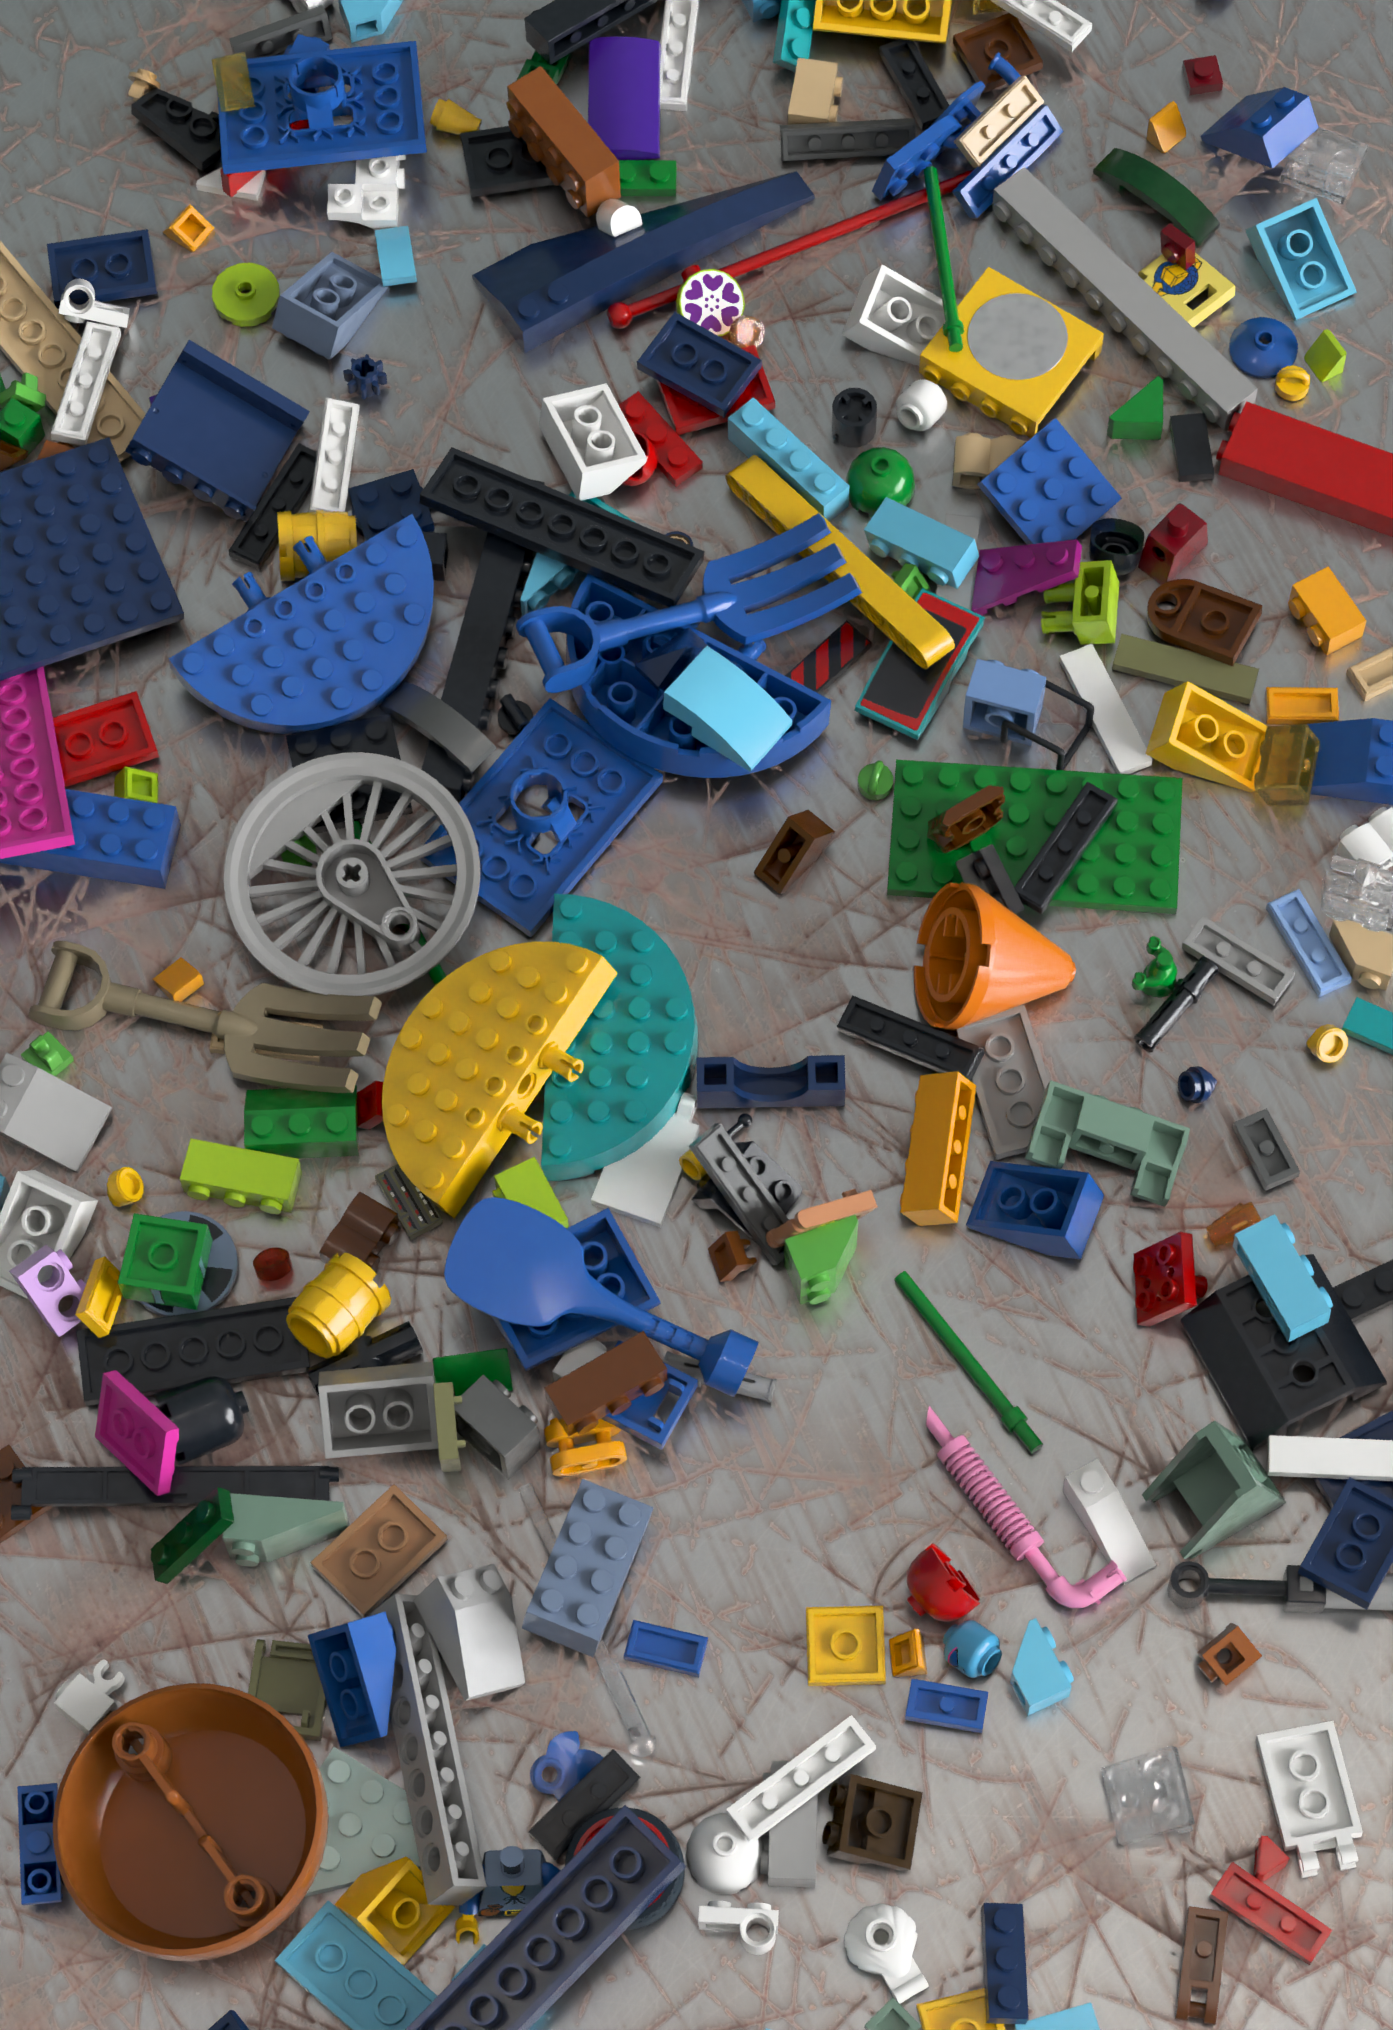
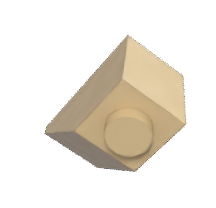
M1335 914L1329 936L1352 979L1357 980L1366 988H1379L1386 991L1393 974V935Z

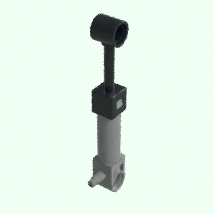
M1186 1561L1174 1568L1167 1588L1170 1600L1176 1606L1184 1609L1195 1608L1201 1604L1205 1597H1208L1209 1593L1283 1596L1284 1612L1322 1613L1324 1608L1366 1610L1298 1574L1300 1565H1287L1283 1581L1209 1578L1207 1571L1202 1565L1197 1562ZM1393 1573L1386 1574L1367 1610L1393 1611ZM1185 1578L1192 1579L1198 1585V1589L1193 1592L1184 1591L1179 1586L1178 1581Z

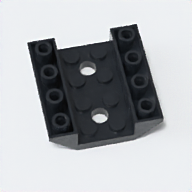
M1314 1254L1305 1256L1313 1268L1314 1275L1311 1277L1318 1288L1324 1287L1331 1298L1333 1307L1330 1308L1329 1322L1290 1342L1287 1341L1273 1316L1269 1318L1263 1317L1256 1311L1257 1304L1264 1301L1250 1275L1216 1290L1180 1319L1182 1326L1252 1451L1267 1444L1269 1435H1285L1288 1425L1348 1395L1354 1401L1387 1384L1385 1377ZM1306 1365L1313 1370L1314 1378L1309 1382H1300L1294 1378L1293 1370L1297 1366Z

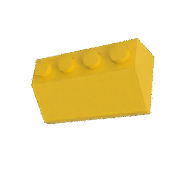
M816 0L813 30L946 44L952 0Z

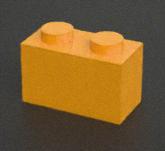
M1329 566L1292 585L1288 601L1289 609L1296 619L1303 621L1307 627V633L1311 642L1316 647L1320 646L1326 656L1362 638L1367 620Z

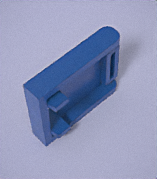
M618 1340L614 1347L623 1343V1341ZM666 1363L664 1364L667 1367V1381L664 1382L665 1385L661 1390L648 1397L642 1394L631 1401V1406L618 1415L612 1416L609 1413L601 1418L661 1450L698 1387L697 1379ZM668 1392L679 1396V1399L665 1424H663L661 1420L655 1418V1415Z

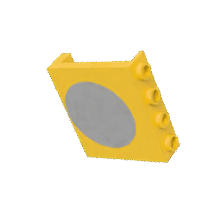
M988 267L957 306L959 320L963 323L964 332L961 335L963 349L959 352H951L949 350L948 337L944 335L942 326L920 354L919 373L926 380L939 384L951 391L957 399L968 401L977 406L986 416L997 418L1006 423L1015 433L1032 438L1037 433L1039 423L1087 360L1095 361L1101 353L1104 333Z

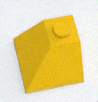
M403 1857L361 1874L334 1904L403 1966L455 1908L454 1905H428L422 1871L408 1857Z

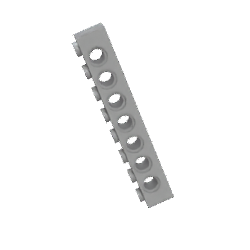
M394 1594L375 1609L371 1615L386 1611L388 1621L394 1631V1642L397 1650L390 1715L428 1905H462L486 1888L487 1885L439 1652L413 1601L418 1595Z

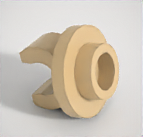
M138 68L137 72H130L128 79L133 84L130 87L128 96L132 97L133 101L136 102L155 87L160 89L161 84L156 81L157 75Z

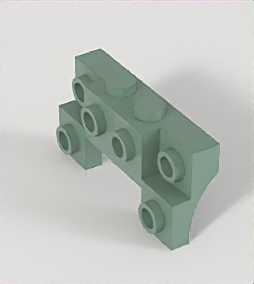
M1050 1080L1043 1094L1037 1121L1032 1128L1025 1159L1050 1168L1061 1169L1069 1147L1135 1170L1130 1195L1165 1207L1170 1199L1177 1170L1187 1145L1190 1128L1144 1113L1136 1107H1127L1115 1103L1104 1096L1092 1095Z

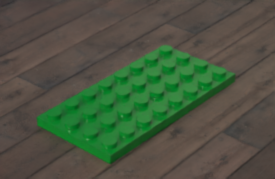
M896 759L887 895L934 898L937 892L946 884H960L963 882L955 865L956 861L993 844L1015 887L1082 788L1089 782L1117 798L1118 803L1048 906L1176 914L1183 778ZM988 785L1003 787L1005 802L1000 806V809L1003 811V817L989 831L957 850L954 849L948 853H943L935 841L927 838L929 820Z

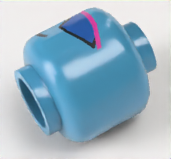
M967 1620L959 1625L954 1624L944 1635L945 1660L969 1678H976L981 1675L987 1676L999 1664L1002 1656L999 1638L978 1622Z

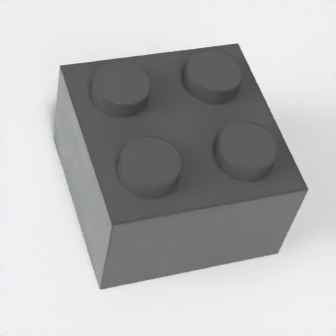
M482 1375L461 1395L462 1404H454L456 1431L509 1480L541 1449L539 1441L540 1432L536 1424L538 1419L526 1406L521 1405L517 1407L509 1399L511 1394L502 1383L496 1379L491 1382Z

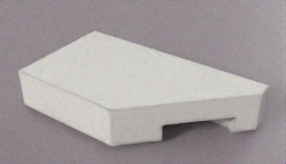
M222 167L198 179L196 183L197 191L228 196L223 192L220 173ZM262 170L240 188L233 197L258 201L266 174L265 170Z

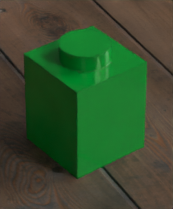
M11 398L0 411V440L29 451V456L45 437L40 414Z

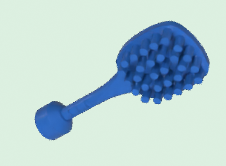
M497 1197L479 1201L461 1222L448 1251L444 1270L446 1284L453 1294L469 1306L499 1320L523 1326H547L559 1317L573 1313L611 1321L638 1333L644 1331L648 1338L699 1360L698 1366L705 1385L731 1397H734L759 1343L732 1329L711 1336L708 1340L621 1299L588 1273L584 1264V1249L579 1240L568 1229L544 1213L516 1201Z

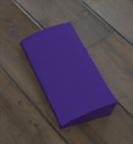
M613 36L598 37L589 41L588 124L618 160L660 158L661 44L657 40Z

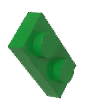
M619 160L621 196L676 197V160Z

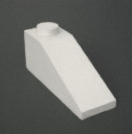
M1098 1458L1065 1476L1063 1493L1107 1562L1109 1563L1113 1560L1117 1564L1118 1569L1127 1578L1121 1584L1124 1586L1154 1569L1156 1564L1118 1489Z

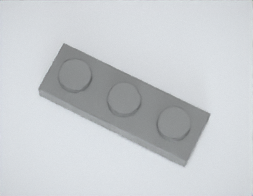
M1203 915L1182 944L1183 950L1198 959L1202 956L1207 957L1217 965L1220 973L1273 1006L1295 975L1294 971Z

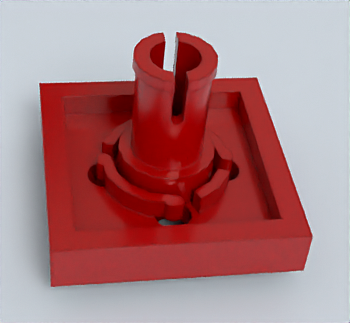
M1180 1231L1134 1253L1133 1270L1135 1273L1137 1325L1151 1327L1197 1306L1196 1299L1203 1298L1208 1289L1206 1277L1195 1275L1192 1234Z

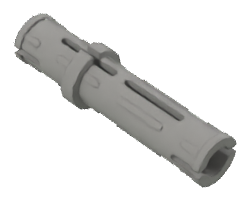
M669 1351L666 1352L664 1363L697 1379L699 1388L705 1385L698 1366L699 1360L673 1354ZM746 1372L736 1394L771 1403L777 1379H770Z

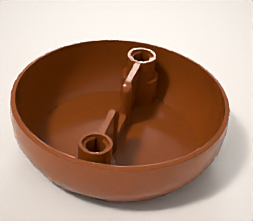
M188 1683L167 1686L130 1700L110 1713L91 1731L72 1757L60 1783L54 1808L53 1843L57 1865L64 1884L76 1905L98 1929L119 1944L147 1956L170 1961L194 1962L215 1959L238 1952L274 1931L303 1900L316 1877L323 1859L328 1834V1801L323 1778L312 1751L293 1725L269 1704L251 1694L221 1685ZM139 1738H143V1739H144V1744H143V1745H142L141 1742L139 1741ZM130 1746L133 1747L138 1755L128 1753ZM253 1891L256 1892L255 1898L251 1894ZM243 1900L249 1906V1909L247 1907H240Z

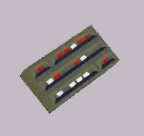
M399 1164L375 1175L376 1183L392 1210L398 1213L399 1222L410 1241L443 1224V1220L433 1202L409 1180Z

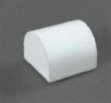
M618 199L604 201L596 213L598 229L613 237L643 225L639 211Z

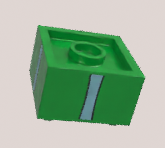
M134 1213L118 1279V1285L123 1298L197 1310L213 1242L208 1225Z

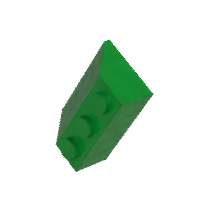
M355 1085L353 1093L317 1092L291 1088L247 1090L244 1106L245 1149L297 1159L359 1156L357 1085Z

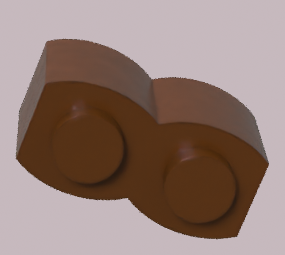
M359 1192L347 1207L340 1222L324 1242L319 1252L321 1260L327 1263L336 1253H338V1257L343 1253H349L362 1260L375 1271L381 1259L377 1256L385 1244L391 1246L400 1232L401 1227L398 1226V1213Z

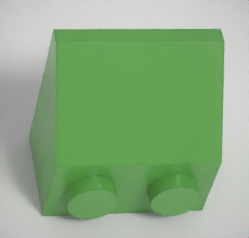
M856 1215L785 1239L784 1266L800 1305L810 1302V1304L824 1302L831 1297L832 1293L836 1292L857 1247L858 1219Z

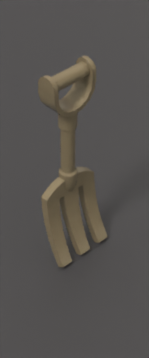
M55 941L51 949L55 958L38 1005L31 1006L28 1016L41 1025L72 1031L93 1026L105 1017L108 1011L130 1017H136V1015L210 1032L218 1038L224 1039L226 1059L234 1078L298 1090L353 1093L359 1075L351 1068L326 1067L287 1061L257 1054L255 1050L326 1057L365 1056L370 1038L363 1032L304 1026L268 1018L267 1014L318 1020L369 1021L377 1020L382 1002L375 996L322 995L261 983L250 990L238 1002L233 1011L226 1009L216 1011L142 993L141 989L111 982L106 963L96 951L68 941ZM76 964L93 969L102 977L101 988L93 1000L85 1006L74 1010H61Z

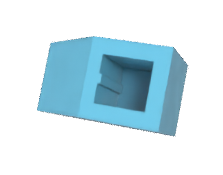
M338 0L340 14L351 43L383 34L403 0Z
M1036 1618L1028 1623L1010 1679V1683L1027 1716L1069 1697L1072 1687L1070 1683L1074 1682L1067 1663L1064 1660L1059 1662L1052 1650L1056 1648V1644L1050 1630L1046 1626L1041 1628Z

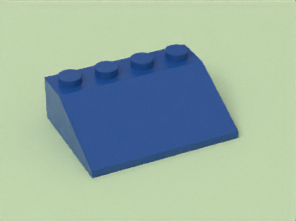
M609 1208L566 1228L579 1240L584 1249L586 1269L601 1285L621 1299L644 1311H648L661 1304ZM573 1313L563 1315L550 1325L541 1327L512 1324L492 1317L525 1371L618 1326V1324L611 1321Z

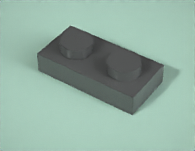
M1267 1108L1233 1123L1232 1128L1265 1191L1299 1177L1300 1170Z

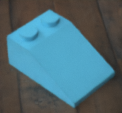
M1317 198L1245 230L1258 262L1294 320L1357 293Z

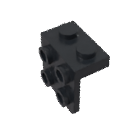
M753 1141L735 1142L786 1215L801 1195V1185ZM708 1173L705 1174L698 1182V1191L691 1200L701 1209L718 1208L757 1243Z

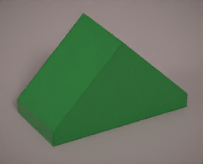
M1157 376L1109 417L1107 435L1111 439L1161 440L1163 428V379Z

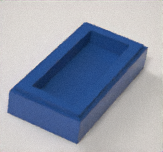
M633 1620L624 1653V1660L699 1677L708 1644V1637Z

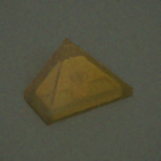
M245 52L212 57L221 112L255 107Z

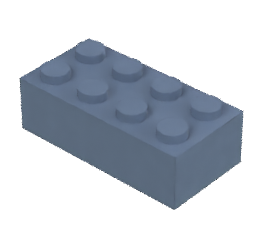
M582 1479L527 1608L522 1629L594 1657L654 1507Z

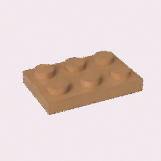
M393 1484L310 1563L365 1618L434 1554L448 1538L426 1514Z

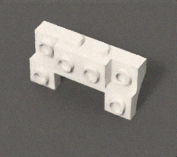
M350 115L333 117L334 126L350 124L353 121V117ZM406 155L356 160L355 184H328V220L359 223L374 230L398 227L399 189H405L404 168H399V160H405Z

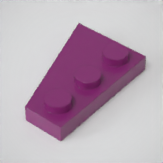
M1076 539L979 550L971 611L979 615H985L988 613L987 609L1001 603L1005 606L1017 602V597L1036 590L1040 593L1078 578L1082 545Z

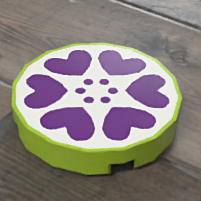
M707 269L700 270L688 277L678 290L676 307L678 314L722 337L734 330L741 321L745 302L743 291L734 278L726 272Z

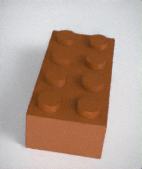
M541 66L507 86L508 101L506 105L510 113V120L508 121L510 130L515 137H522L527 143V148L532 158L536 162L541 161L545 165L549 178L556 186L559 184L566 191L569 203L574 209L580 208L588 218L597 213L599 206L604 201L621 198L619 160Z

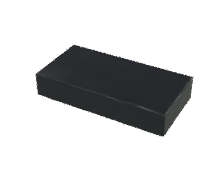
M1205 413L1170 416L1169 424L1179 482L1213 479L1214 467Z

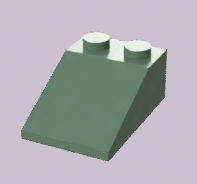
M230 1493L234 1523L223 1532L222 1538L230 1560H235V1563L238 1565L253 1567L257 1566L258 1562L269 1563L339 1536L350 1523L344 1502Z

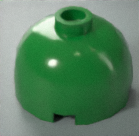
M886 447L871 448L860 453L852 461L846 476V483L849 485V502L857 511L860 509L863 512L869 513L868 517L871 518L886 497L907 507L915 493L914 472L909 461L896 450Z

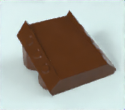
M988 785L929 820L927 838L935 841L943 853H948L954 849L957 850L989 831L1003 817V811L1000 809V806L1005 802L1003 787Z

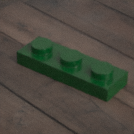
M216 1487L151 1548V1561L153 1563L155 1581L165 1584L171 1582L234 1523L229 1490Z

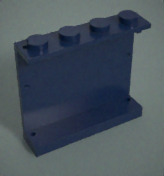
M188 340L125 452L132 455V458L137 463L151 466L161 472L166 480L174 484H181L190 489L198 499L212 502L219 506L229 517L247 522L257 508L258 501L310 411L193 341Z

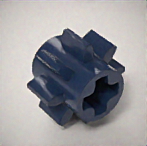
M369 354L358 359L352 358L351 370L347 369L343 372L344 379L348 382V392L350 394L356 392L362 397V400L373 395L379 396L380 384H387V375L383 372L382 361L375 362L369 358Z

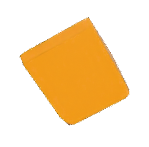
M1174 101L1168 103L1149 119L1147 140L1161 153L1168 152L1186 137V128L1178 106Z
M189 204L174 218L163 233L190 252H194L213 231L214 227Z
M182 957L153 978L155 984L170 1000L179 1002L185 1000L204 985L200 972Z

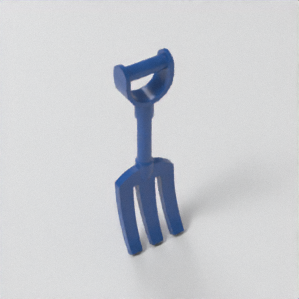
M818 513L794 528L765 542L709 561L703 577L702 595L697 596L693 601L623 620L619 617L594 624L590 617L577 609L564 606L546 607L522 616L516 623V629L520 636L528 639L545 676L542 683L548 693H558L586 683L595 672L599 652L627 645L630 640L697 622L708 623L713 621L726 635L746 645L811 621L855 598L862 591L853 575L848 573L799 598L747 615V613L777 602L809 586L847 563L839 547L833 543L779 570L732 584L794 556L830 534L831 531L824 518ZM561 632L574 636L585 645L589 653L583 659L565 665L550 633Z

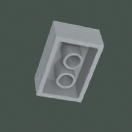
M433 1362L319 1372L318 1390L325 1459L438 1449L433 1384L435 1383Z

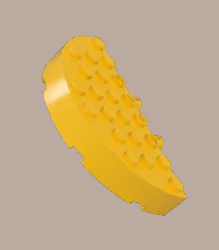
M542 941L518 943L482 954L463 964L434 986L419 1002L399 1032L391 1050L383 1082L382 1112L387 1140L396 1161L409 1180L436 1206L455 1219L511 1133L524 1139L529 1144L534 1143L538 1139L530 1134L531 1131L541 1135L542 1123L537 1120L535 1121L524 1113L552 1071L565 1077L570 1082L575 1081L579 1077L572 1072V1069L582 1073L583 1061L565 1052L617 975L615 969L602 955L572 944Z

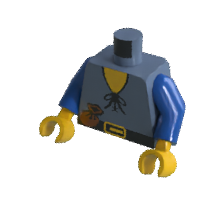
M507 1846L503 1850H489L485 1852L482 1866L487 1887L464 1904L459 1905V1913H462V1916L455 1922L457 1943L460 1944V1934L464 1931H472L473 1944L478 1942L479 1929L478 1922L474 1918L475 1914H478V1916L518 1915L561 1870L547 1862L542 1851L538 1849L521 1850L517 1846Z

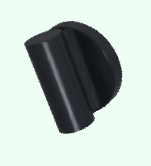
M507 694L500 699L502 706L497 715L499 726L509 734H519L533 718L531 708L525 702L515 700L512 694Z

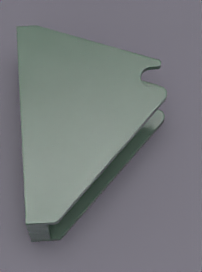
M1215 1420L1194 1434L1142 1494L1146 1502L1152 1500L1154 1503L1177 1489L1180 1491L1203 1526L1180 1551L1184 1559L1190 1557L1191 1560L1286 1503L1246 1441Z

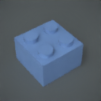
M977 659L965 696L963 728L1000 738L1002 722L1008 720L1035 734L1043 709L1046 677L1031 669L1019 670L1007 667L997 660L985 661ZM1008 728V739L1010 741L1029 746L1032 745L1033 741Z

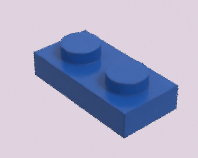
M911 1679L905 1720L982 1733L989 1692Z

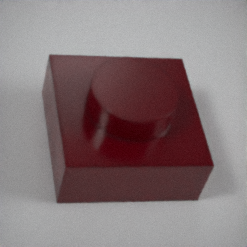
M1216 55L1183 60L1182 70L1189 96L1222 91L1223 80Z
M1169 223L1160 231L1161 253L1170 263H1176L1187 270L1195 263V241Z

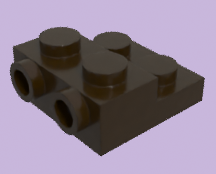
M854 1774L840 1778L838 1783L832 1785L828 1798L829 1805L834 1807L832 1821L826 1823L822 1835L823 1844L828 1845L827 1856L861 1865L873 1863L903 1872L911 1870L922 1792Z

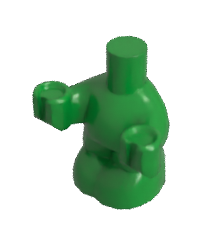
M1152 936L1149 938L1146 950L1156 958L1146 966L1143 973H1135L1132 987L1135 990H1142L1148 996L1162 998L1169 996L1174 991L1178 970L1173 961L1172 954L1161 946V941L1158 937Z

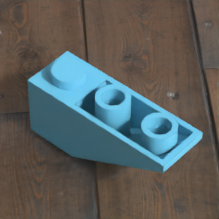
M537 553L520 598L522 616L544 608L550 597L558 589L563 590L568 587L573 581L575 574L580 570Z

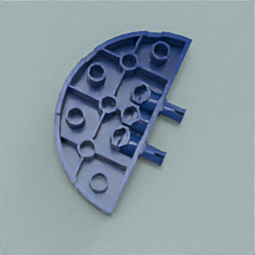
M413 514L332 562H327L315 543L313 536L304 538V545L302 541H299L293 546V549L308 569V576L273 597L266 598L252 572L243 575L248 588L241 577L237 578L232 585L249 608L247 612L170 657V669L181 684L200 702L218 712L220 716L258 731L276 734H295L351 722L367 714L380 705L399 687L412 666L415 665L424 646L430 626L434 590L432 563L423 533Z
M587 574L579 586L571 608L577 609L590 617L594 624L619 617L623 620L659 610L590 574ZM701 622L630 640L627 645L599 652L594 674L586 683L571 689L580 711L589 724L617 750L649 767L672 774L698 778L742 776L776 766L792 758L809 746L829 725L831 709L830 699L756 661L767 648L763 640L756 641L754 644H742L738 650H735L697 630L696 628ZM689 627L711 649L736 665L763 688L792 719V726L752 771L749 772L693 737L690 725L663 709L664 692L675 680L658 691L635 669V664ZM566 634V665L583 659L589 653L585 645L570 634Z

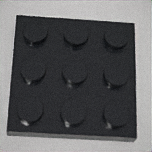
M390 714L286 735L293 768L312 759L339 753H373L401 760ZM363 785L351 795L353 821H359L361 824H364L373 785ZM383 787L374 821L387 819L402 793ZM411 802L402 815L413 813ZM341 803L329 814L336 830L346 828L344 805ZM323 819L312 828L317 834L328 831Z

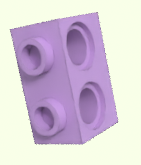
M45 1245L9 1272L49 1330L60 1337L81 1322L75 1313L86 1284L82 1279L76 1282L69 1270L73 1268V1265L61 1249L55 1252L52 1248ZM46 1265H51L53 1273L50 1279L45 1282H39V1270ZM72 1295L73 1304L71 1308L65 1312H59L58 1304L64 1296Z

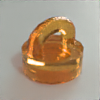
M742 315L731 324L728 340L739 348L755 345L758 348L765 337L763 323L757 318Z

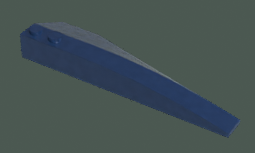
M794 171L642 213L640 215L643 225L616 237L599 230L598 226L530 244L473 274L472 279L520 348L526 353L607 310L613 303L622 302L812 201L815 199V195L799 173Z

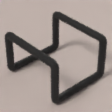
M1046 680V688L1087 709L1085 725L1067 753L1065 754L1064 750L1008 720L1002 722L1000 741L1006 743L1009 740V728L1058 754L1056 770H1064L1091 729L1094 706L1090 702Z

